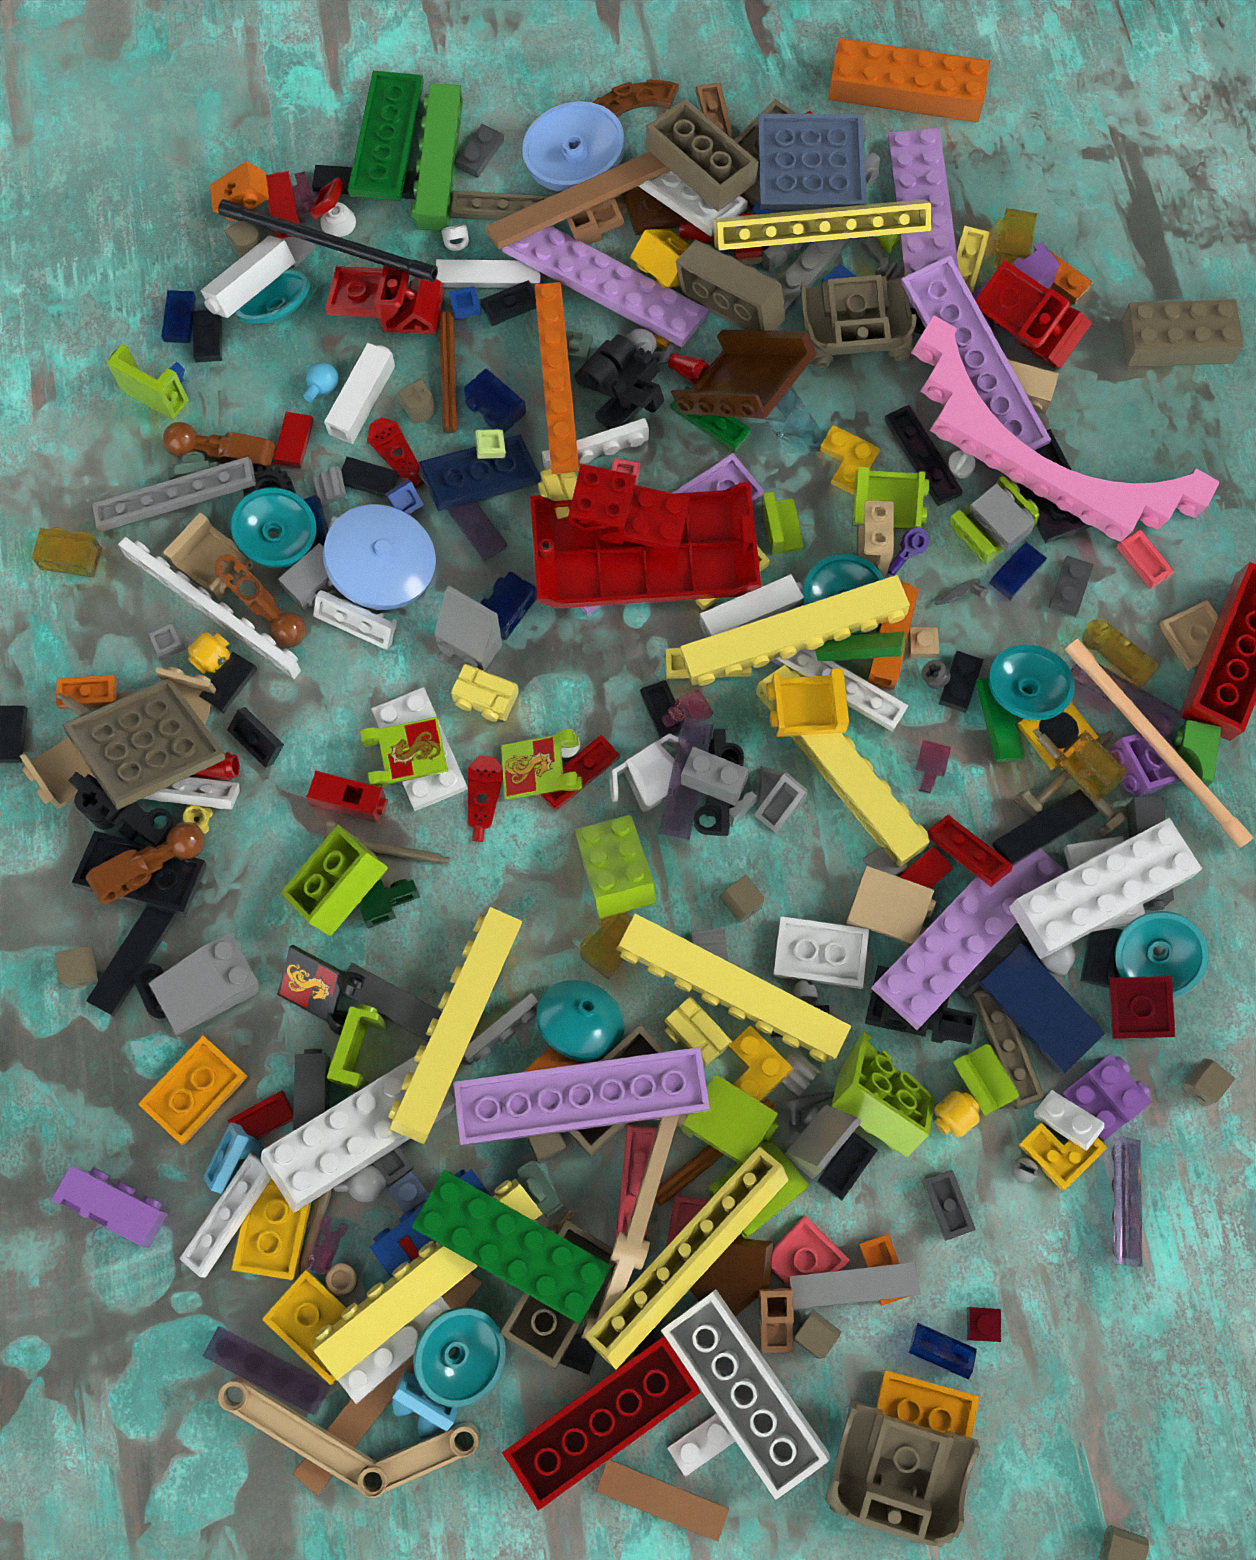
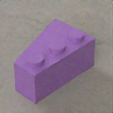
M1040 241L1034 246L1035 251L1025 260L1019 257L1013 262V265L1049 289L1053 284L1060 263ZM989 281L971 293L975 300ZM984 316L990 329L992 327H1000Z
M71 1165L51 1201L59 1205H66L79 1212V1215L98 1222L108 1230L140 1246L149 1248L168 1213L160 1209L162 1203L147 1195L144 1200L133 1195L136 1189L119 1181L117 1186L108 1182L107 1179L110 1175L95 1167L91 1171H87Z

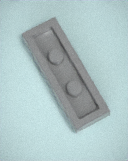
M530 993L468 1044L464 1058L470 1065L474 1061L477 1063L482 1062L491 1054L490 1048L497 1042L505 1043L515 1034L514 1028L522 1022L526 1025L536 1017L539 1001L535 996Z

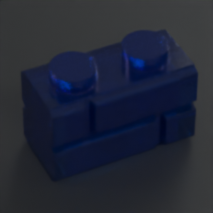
M486 368L464 388L465 403L468 408L474 413L479 411L484 416L485 422L492 429L498 428L503 430V433H506L514 426L515 422L517 423L526 414L525 401Z
M511 571L508 572L505 578L499 577L493 586L494 592L490 598H484L480 602L481 605L498 614L500 633L503 640L508 639L537 600L536 587Z

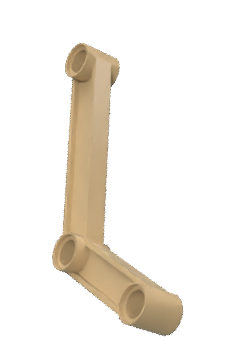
M688 1114L656 1118L659 1120V1124L626 1233L619 1231L610 1257V1260L616 1263L598 1311L590 1310L581 1335V1338L585 1340L587 1339L584 1336L624 1294L633 1268L641 1270L650 1246L649 1241L643 1240L676 1126L682 1128V1124Z
M235 1377L221 1387L218 1393V1402L224 1410L242 1418L357 1489L367 1498H376L384 1492L463 1457L472 1455L478 1447L480 1437L476 1425L464 1421L449 1428L447 1432L444 1430L375 1461L250 1384L245 1378ZM236 1386L241 1389L243 1393L241 1402H233L229 1399V1387ZM463 1431L469 1432L473 1436V1443L468 1447L460 1446L456 1442V1435ZM369 1472L378 1473L382 1478V1484L378 1487L369 1486L366 1483L365 1475Z

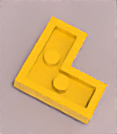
M832 425L820 445L819 451L842 462L833 476L831 484L854 495L855 471L858 467H869L871 469L880 454L881 448Z
M751 1025L729 1045L731 1050L749 1067L733 1085L760 1102L794 1070Z
M1042 1123L1038 1124L1018 1144L1062 1191L1066 1190L1108 1148L1098 1137L1087 1151L1069 1139L1062 1144Z

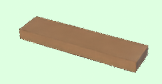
M610 1459L606 1462L596 1490L600 1494L717 1542L729 1512L728 1507Z

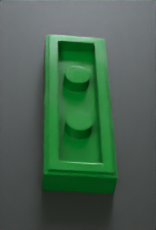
M686 386L684 390H690L691 388ZM675 400L671 403V409L734 453L751 435L752 429L734 417L682 414Z
M905 631L851 635L842 641L832 639L824 642L823 646L817 648V660L834 661L902 656L906 643Z
M988 679L978 680L976 686L995 762H1019L1024 759V754L1014 715L1005 710L995 700L991 693Z

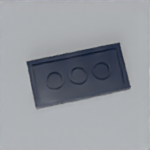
M521 434L504 439L505 458L478 459L475 446L419 461L420 472L437 510H446L539 483L541 481L540 474Z
M1023 943L1019 944L978 983L1061 1075L1065 1074L1105 1034Z

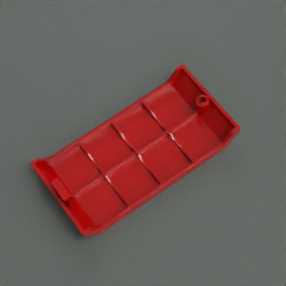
M741 482L721 491L674 493L690 497L678 552L623 541V545L603 541L598 538L597 529L584 532L569 523L568 517L557 518L554 508L569 507L570 510L572 500L554 501L541 495H531L530 505L537 602L554 608H573L739 597L761 588L750 482Z

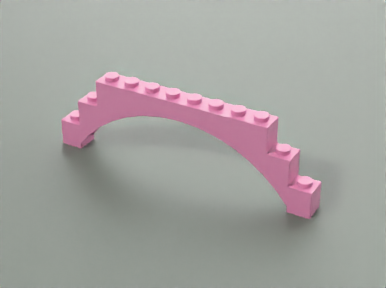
M933 315L911 353L922 362L934 366L920 392L927 395L932 401L944 405L930 429L940 439L949 441L959 447L965 454L978 458L989 468L1002 472L1013 482L1024 485L1037 496L1048 499L1061 510L1072 513L1085 524L1096 527L1109 538L1120 542L1133 531L1138 519L1146 526L1159 530L1170 520L1175 508L1179 509L1184 515L1195 519L1208 507L1220 482L1197 468L1189 475L1174 480L1156 483L1113 482L1069 470L1048 460L1028 447L996 418L977 393L958 351L954 335L957 328Z

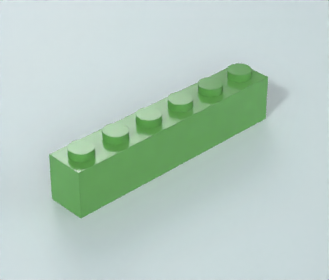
M430 83L429 94L424 96V109L427 110V114L422 115V132H424V137L419 138V152L422 153L421 159L417 158L416 163L419 181H414V196L417 198L416 203L412 202L411 217L416 219L418 230L441 231L449 226L456 169L455 161L457 159L463 106L461 85Z

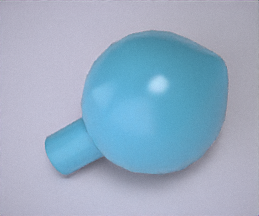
M319 362L309 368L306 374L308 389L303 394L304 399L312 402L317 395L326 396L336 390L339 376L332 365Z

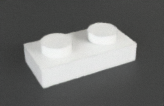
M1053 1090L1049 1092L1034 1111V1118L1086 1151L1104 1129L1103 1121Z
M715 1413L669 1445L667 1449L686 1477L736 1441L718 1414Z

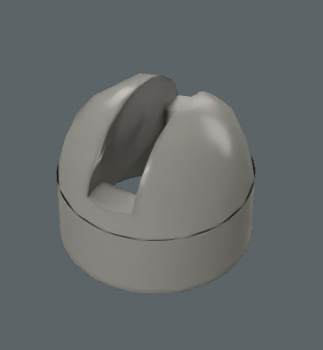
M800 980L796 983L793 991L795 997L809 1004L818 1000L817 989L812 981Z
M1023 1157L1014 1162L1012 1174L1018 1182L1029 1183L1036 1179L1038 1166L1034 1160ZM1020 1164L1033 1169V1174L1019 1169Z

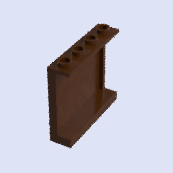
M722 329L717 335L723 349L690 390H672L671 394L682 414L766 419L817 353L807 331Z

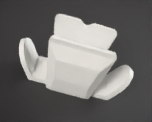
M669 733L612 770L609 776L612 802L618 801L617 776L623 772L641 811L644 813L659 805L664 797H671L683 789L685 785L681 784V774L684 768L663 746L668 745L680 752L690 754L693 748L692 745Z

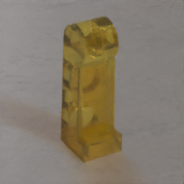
M1102 619L1090 621L1082 634L1083 644L1087 648L1097 650L1130 679L1127 687L1135 694L1154 676L1160 666L1122 633Z

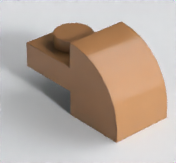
M611 198L567 218L574 238L587 244L603 240L601 234L625 224L615 198Z
M792 1288L759 1289L758 1315L760 1318L761 1353L793 1352L794 1316Z

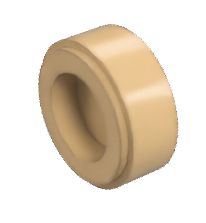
M336 1264L326 1274V1287L336 1296H347L356 1289L358 1274L350 1265Z

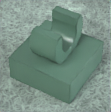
M578 329L566 330L568 360L585 363L589 357L593 341L592 335L585 334L583 330Z

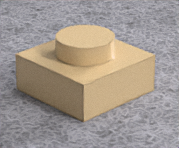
M910 627L908 634L909 658H938V627Z

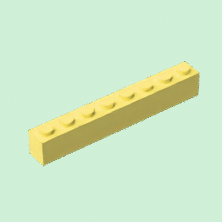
M922 199L714 218V245L718 250L931 231V203Z
M895 575L682 645L681 656L692 686L696 684L705 686L713 683L717 677L724 675L727 677L736 676L743 671L742 669L751 666L760 668L767 665L772 659L778 657L787 659L796 655L799 650L805 648L814 650L823 646L824 642L832 639L842 641L850 637L851 633L860 630L862 632H869L877 628L878 624L887 621L889 623L899 622L907 615L910 604L899 576Z
M786 665L773 672L779 673L780 678L800 677L794 670L790 671ZM773 673L760 681L756 690L757 696L769 711L774 710L773 700H768L767 683H771ZM842 733L791 736L879 847H882L898 867L909 862L926 849L930 842L927 831L922 825H916L911 819L906 805L901 801L898 802L893 797L888 783L875 775L872 764L867 758L861 757L857 753L855 744L849 736Z
M492 907L489 908L486 917L480 914L473 931L478 933L475 941L468 940L462 953L466 961L463 967L456 966L450 982L455 985L451 993L444 992L438 1008L443 1010L439 1020L433 1017L426 1032V1035L431 1038L427 1046L420 1045L413 1062L418 1063L414 1074L408 1072L401 1089L406 1091L402 1102L395 1100L388 1115L389 1118L393 1119L390 1130L425 1144L523 921Z
M636 913L616 950L622 952L620 957L633 964H636L637 961L648 966L647 971L657 977L663 978L664 975L675 980L674 985L686 992H690L693 989L702 994L701 999L713 1006H717L719 1003L729 1008L728 1013L740 1020H744L746 1017L756 1022L755 1027L762 1032L771 1034L774 1031L783 1036L782 1041L794 1048H798L800 1045L810 1050L809 1056L818 1061L825 1062L826 1059L829 1061L836 1059L851 1028V1025Z
M758 1147L584 1336L615 1370L618 1369L788 1182L782 1164L761 1147Z
M516 1178L512 1182L506 1180L494 1190L495 1195L493 1198L533 1221L543 1214ZM430 1241L419 1250L418 1254L420 1256L410 1264L406 1261L399 1265L393 1271V1277L385 1284L379 1282L367 1292V1298L359 1305L353 1303L341 1313V1319L333 1326L327 1324L322 1327L314 1336L315 1340L312 1342L313 1351L333 1377L339 1380L477 1268L478 1265L438 1242Z

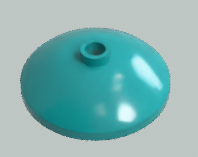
M287 270L235 313L239 320L252 325L272 324L285 320L304 302L310 288V283L304 273Z
M262 488L251 492L238 503L231 519V533L236 547L247 559L264 567L281 568L297 563L311 550L316 537V520L309 505L297 494L281 488ZM275 532L278 534V537L271 538L268 534Z
M853 554L833 555L821 560L808 573L803 586V604L807 605L883 580L884 577L873 563L863 557ZM862 631L851 633V635L859 634Z
M1017 645L1010 647L995 658L989 670V687L995 700L1005 710L1023 719L1046 720L1061 714L1069 706L1074 696L1075 681L1069 666L1057 654L1040 646Z
M1155 911L1137 917L1121 932L1115 947V962L1121 977L1172 976L1173 998L1189 992L1199 983L1205 974L1209 959L1208 945L1200 929L1188 918L1169 911ZM1158 945L1164 947L1161 953L1153 952L1154 947Z
M566 980L556 983L544 992L537 1005L536 1022L541 1036L552 1049L567 1058L584 1062L603 1059L623 1038L625 1023L619 1005L609 993L592 983L581 980Z
M470 1307L453 1308L435 1317L422 1331L414 1351V1373L422 1391L433 1401L448 1407L470 1405L489 1393L501 1376L506 1358L505 1340L500 1335L501 1330L497 1323L484 1312ZM455 1347V1353L452 1356H448L449 1350Z

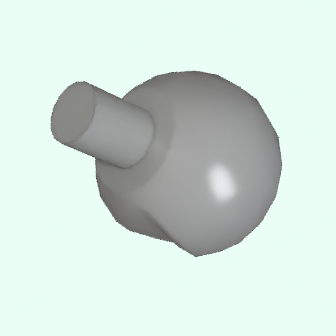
M646 329L633 330L626 337L633 344L636 351L643 348L645 352L649 350L653 354V351L657 348L655 336Z
M1068 944L1042 959L1038 957V960L1048 972L1065 975L1074 964V948L1071 944Z
M370 1164L335 1186L334 1189L336 1192L349 1191L350 1195L359 1202H371L380 1197L386 1186V1180L381 1172L374 1165Z

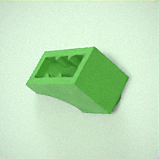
M1186 720L1180 728H1176L1172 744L1176 745V751L1179 756L1188 763L1194 773L1208 787L1215 778L1222 727Z

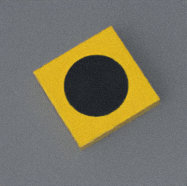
M1072 702L1061 714L1046 720L1022 719L1017 724V727L1050 770H1053L1059 764L1037 741L1038 737L1033 733L1036 728L1042 734L1045 733L1067 759L1079 753L1099 738Z

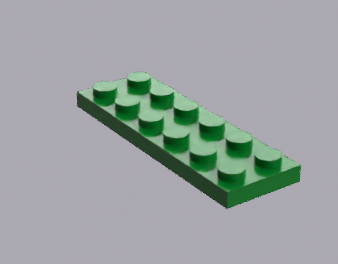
M373 70L348 186L349 197L401 201L423 90V75Z
M443 1170L411 1227L581 1324L612 1266L446 1170Z

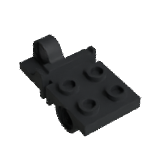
M619 334L615 335L611 341L606 340L574 374L578 384L614 399L618 397L622 407L627 409L630 408L631 404H635L654 413L664 403L660 385L651 382L657 373L661 371L656 358L652 356L649 350L645 352L643 348H640L636 351L633 344L626 337Z
M714 729L713 738L707 739L706 752L743 766L744 752L741 747L734 743H726L725 729ZM707 795L706 805L700 807L694 816L696 830L704 835L728 836L730 829L729 809L735 806ZM703 814L713 816L716 823L712 827H704L700 824L699 818Z
M75 772L68 780L78 790L74 799L77 809L99 829L108 830L117 826L120 828L118 831L131 841H134L139 835L156 847L166 842L168 832L175 825L172 815L163 808H156L150 812H145L137 802H133L117 810L97 779L90 774L83 777L78 772ZM158 816H166V825L161 829H154V819Z
M877 965L873 985L890 967ZM872 990L865 1024L924 1037L926 1036L927 1029L932 1030V1042L942 1043L943 1041L951 1040L971 1045L977 1014L947 1008L948 997L926 1022L916 1030Z

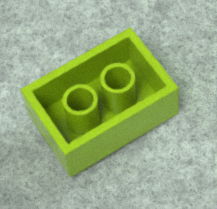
M631 814L574 829L578 850L599 919L657 903L654 882Z
M337 824L280 893L309 924L331 937L388 867L358 838Z

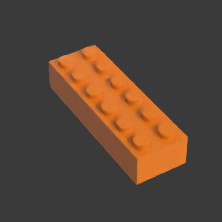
M838 38L828 100L979 122L985 99L990 60Z

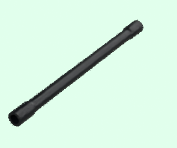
M225 199L221 200L218 206V213L221 216L237 221H245L409 273L411 276L434 282L438 274L437 266L404 258L261 213Z

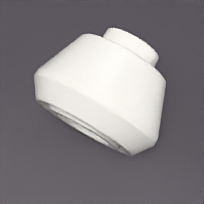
M337 202L335 207L321 216L320 224L325 233L344 237L355 228L356 218L346 205Z

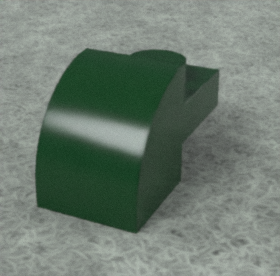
M381 879L374 884L361 901V913L368 929L396 919L393 907L420 898L414 880H398L390 885L391 888L388 889L385 888Z

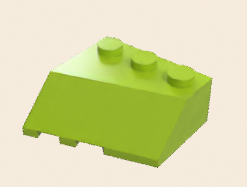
M863 1031L839 1071L831 1107L859 1118L862 1121L859 1126L867 1133L873 1134L885 1142L891 1149L908 1157L930 1135L935 1097L911 1074L900 1072L890 1061L893 1057L885 1050L880 1053L869 1043L872 1037Z

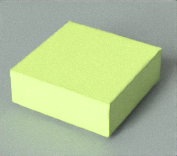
M503 430L475 431L478 459L505 458Z

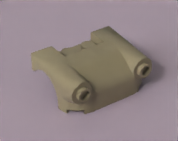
M904 272L903 277L907 276L908 272ZM881 274L837 278L822 282L820 287L806 288L805 281L801 282L800 295L804 328L808 332L817 353L810 362L814 367L824 368L829 366L830 362L834 360V355L889 351V356L894 357V360L903 361L910 358L911 352L915 347L914 330L916 314H911L908 295L901 284V279L886 280V276L881 277Z
M851 1400L825 1500L830 1505V1510L840 1515H846L847 1518L859 1524L921 1544L943 1547L945 1543H951L955 1536L958 1538L964 1526L965 1495L973 1465L980 1451L978 1440L948 1430L945 1433L885 1415L882 1409Z

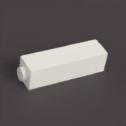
M269 235L200 290L205 298L204 303L207 309L213 314L226 318L230 317L296 263L285 240Z
M367 343L324 421L330 436L350 444L354 443L395 368L392 352L382 345L375 346Z
M792 574L700 613L699 625L707 638L801 607L804 598L803 587L800 582H795Z

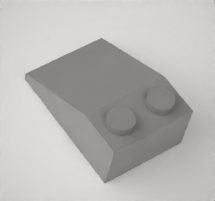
M448 585L444 593L435 630L437 647L448 656L456 654L461 658L463 664H468L485 671L502 647L498 614Z
M231 932L202 946L148 983L176 1036L259 994V982Z
M825 1105L820 1111L815 1107L804 1120L808 1126L802 1134L795 1131L784 1144L788 1148L784 1155L813 1180L862 1122L859 1118L828 1105Z

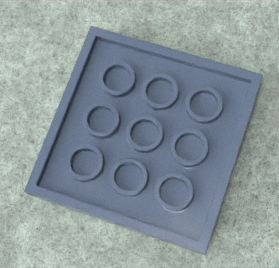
M758 114L760 210H812L867 205L863 114Z

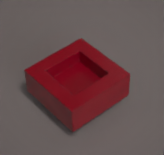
M967 1307V1340L1001 1342V1309Z

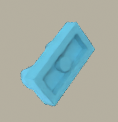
M229 1123L203 1176L211 1191L222 1194L224 1188L229 1185L240 1168V1165L237 1164L238 1160H245L250 1152L261 1157L264 1147L254 1137L246 1134L242 1126Z
M406 1370L400 1377L392 1397L393 1410L396 1416H404L413 1412L419 1414V1437L433 1435L441 1429L447 1432L454 1423L458 1407L444 1406L429 1398L420 1388L416 1377Z

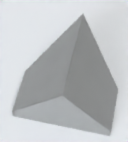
M761 766L757 810L754 816L774 833H777L805 803L808 790L787 772Z

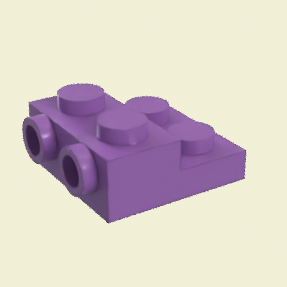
M1157 727L1156 730L1176 751L1164 727ZM1140 733L1122 737L1108 748L1111 764L1119 768L1124 777L1122 782L1125 790L1132 792L1134 797L1149 795L1157 792L1162 787L1182 781Z
M1112 1054L1104 1057L1060 1094L1104 1122V1129L1098 1136L1102 1142L1152 1103L1148 1098L1151 1094L1148 1087L1140 1080L1135 1082L1127 1073L1130 1070L1128 1064L1119 1056L1114 1058Z

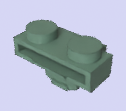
M197 451L188 452L181 456L182 464L173 465V468L168 467V478L172 480L218 466L219 464L217 461L210 463L209 460L205 461L204 454Z
M531 1159L516 1170L520 1176L517 1181L546 1218H549L564 1207L556 1194L555 1188L544 1171L540 1170L534 1159Z

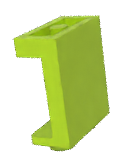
M122 343L117 350L111 353L107 365L120 390L174 420L189 401L176 372L166 368L157 380L139 370L127 345Z
M869 467L857 468L855 471L852 526H864V505L867 500L894 501V529L909 530L913 527L921 528V524L926 523L927 507H923V496L928 495L929 479H925V472L903 473L869 470Z
M1003 475L999 477L997 484L1002 489H1008L1015 498L1014 502L1021 509L1026 508L1032 514L1035 526L1039 518V510L1036 504L1030 499L1026 500L1020 494V489L1015 482L1007 480ZM971 505L963 512L959 509L951 515L950 527L987 565L1004 550L969 515Z
M360 1004L359 1008L350 1006L327 1075V1079L335 1086L358 1092L369 1084L361 1074L355 1073L354 1069L368 1027L386 1030L387 1024L381 1017L382 1015L377 1013L378 1009L364 1004Z
M715 1074L707 1086L710 1111L689 1114L682 1124L681 1132L690 1138L695 1135L737 1162L740 1168L760 1147L764 1139L768 1141L772 1139L779 1127L775 1123L778 1113Z

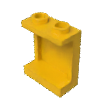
M843 668L831 669L830 675L780 678L779 673H773L771 683H767L768 700H773L774 710H770V726L776 727V737L846 733L849 725Z

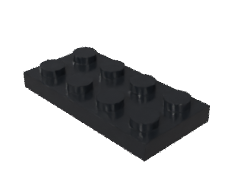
M1051 429L1046 430L1051 438L1050 443L1034 451L1048 460L1071 470ZM1016 483L1020 489V494L1026 500H1032L1038 507L1039 518L1036 526L1045 544L1093 527L1092 525L1085 524L1072 513L1061 510L1048 499L1037 496L1031 489Z
M94 831L71 883L76 888L93 892L86 880V875L90 870L125 851L137 850L139 852L150 845ZM173 857L164 862L161 869L152 873L151 879L145 885L119 899L186 917L207 864L205 860L195 857L192 859Z

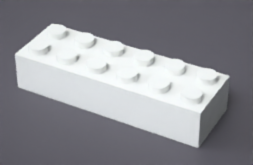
M1168 818L1017 898L1009 906V909L1036 954L1042 959L1191 879L1202 870V867L1171 819Z
M415 1056L262 1150V1164L294 1213L410 1139L390 1130L393 1119L389 1118L388 1115L395 1100L402 1102L406 1091L401 1089L407 1073L411 1072L414 1074L418 1063L413 1062ZM449 1090L434 1123L450 1114L455 1106V1099Z
M716 1289L661 1329V1332L775 1500L829 1461L830 1453Z

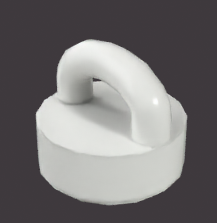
M465 224L448 226L441 230L444 245L447 249L459 251L468 245L469 237ZM458 238L463 240L459 244H452L450 240Z
M962 450L951 454L947 466L955 478L965 479L973 473L976 463L972 455L965 454Z

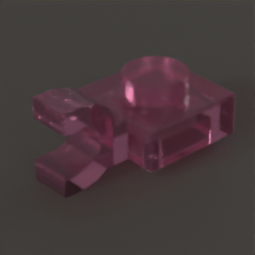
M305 171L295 174L297 185H293L296 200H302V203L297 208L300 223L305 222L304 215L310 212L314 203Z
M696 690L677 698L673 703L674 707L668 709L669 714L664 715L661 720L666 728L680 721H684L686 726L690 727L710 718L714 712L701 691Z
M926 740L922 741L915 769L924 772L919 791L930 794L932 787L935 785L936 775L944 777L951 747Z
M324 1215L321 1230L326 1237L325 1240H322L321 1245H315L309 1262L312 1263L311 1271L326 1276L339 1248V1241L347 1232L349 1225L341 1223L338 1231L331 1232L329 1226L332 1218Z

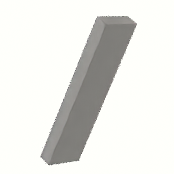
M916 1262L789 1277L790 1287L793 1290V1309L921 1295Z

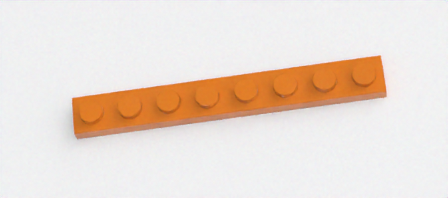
M561 282L534 284L552 474L579 472Z

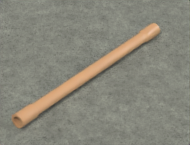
M1077 638L1064 650L1081 669L1085 670L1220 823L1222 829L1233 842L1241 848L1251 841L1253 836L1236 817L1232 816L1096 662L1095 657Z

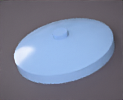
M577 101L558 105L540 115L526 132L522 152L526 168L532 178L548 189L562 192L619 166L625 153L626 142L622 125L613 112L596 103Z
M363 505L345 512L330 527L323 547V563L332 584L346 598L366 608L391 610L414 602L428 587L435 570V550L426 530L407 513L386 505Z

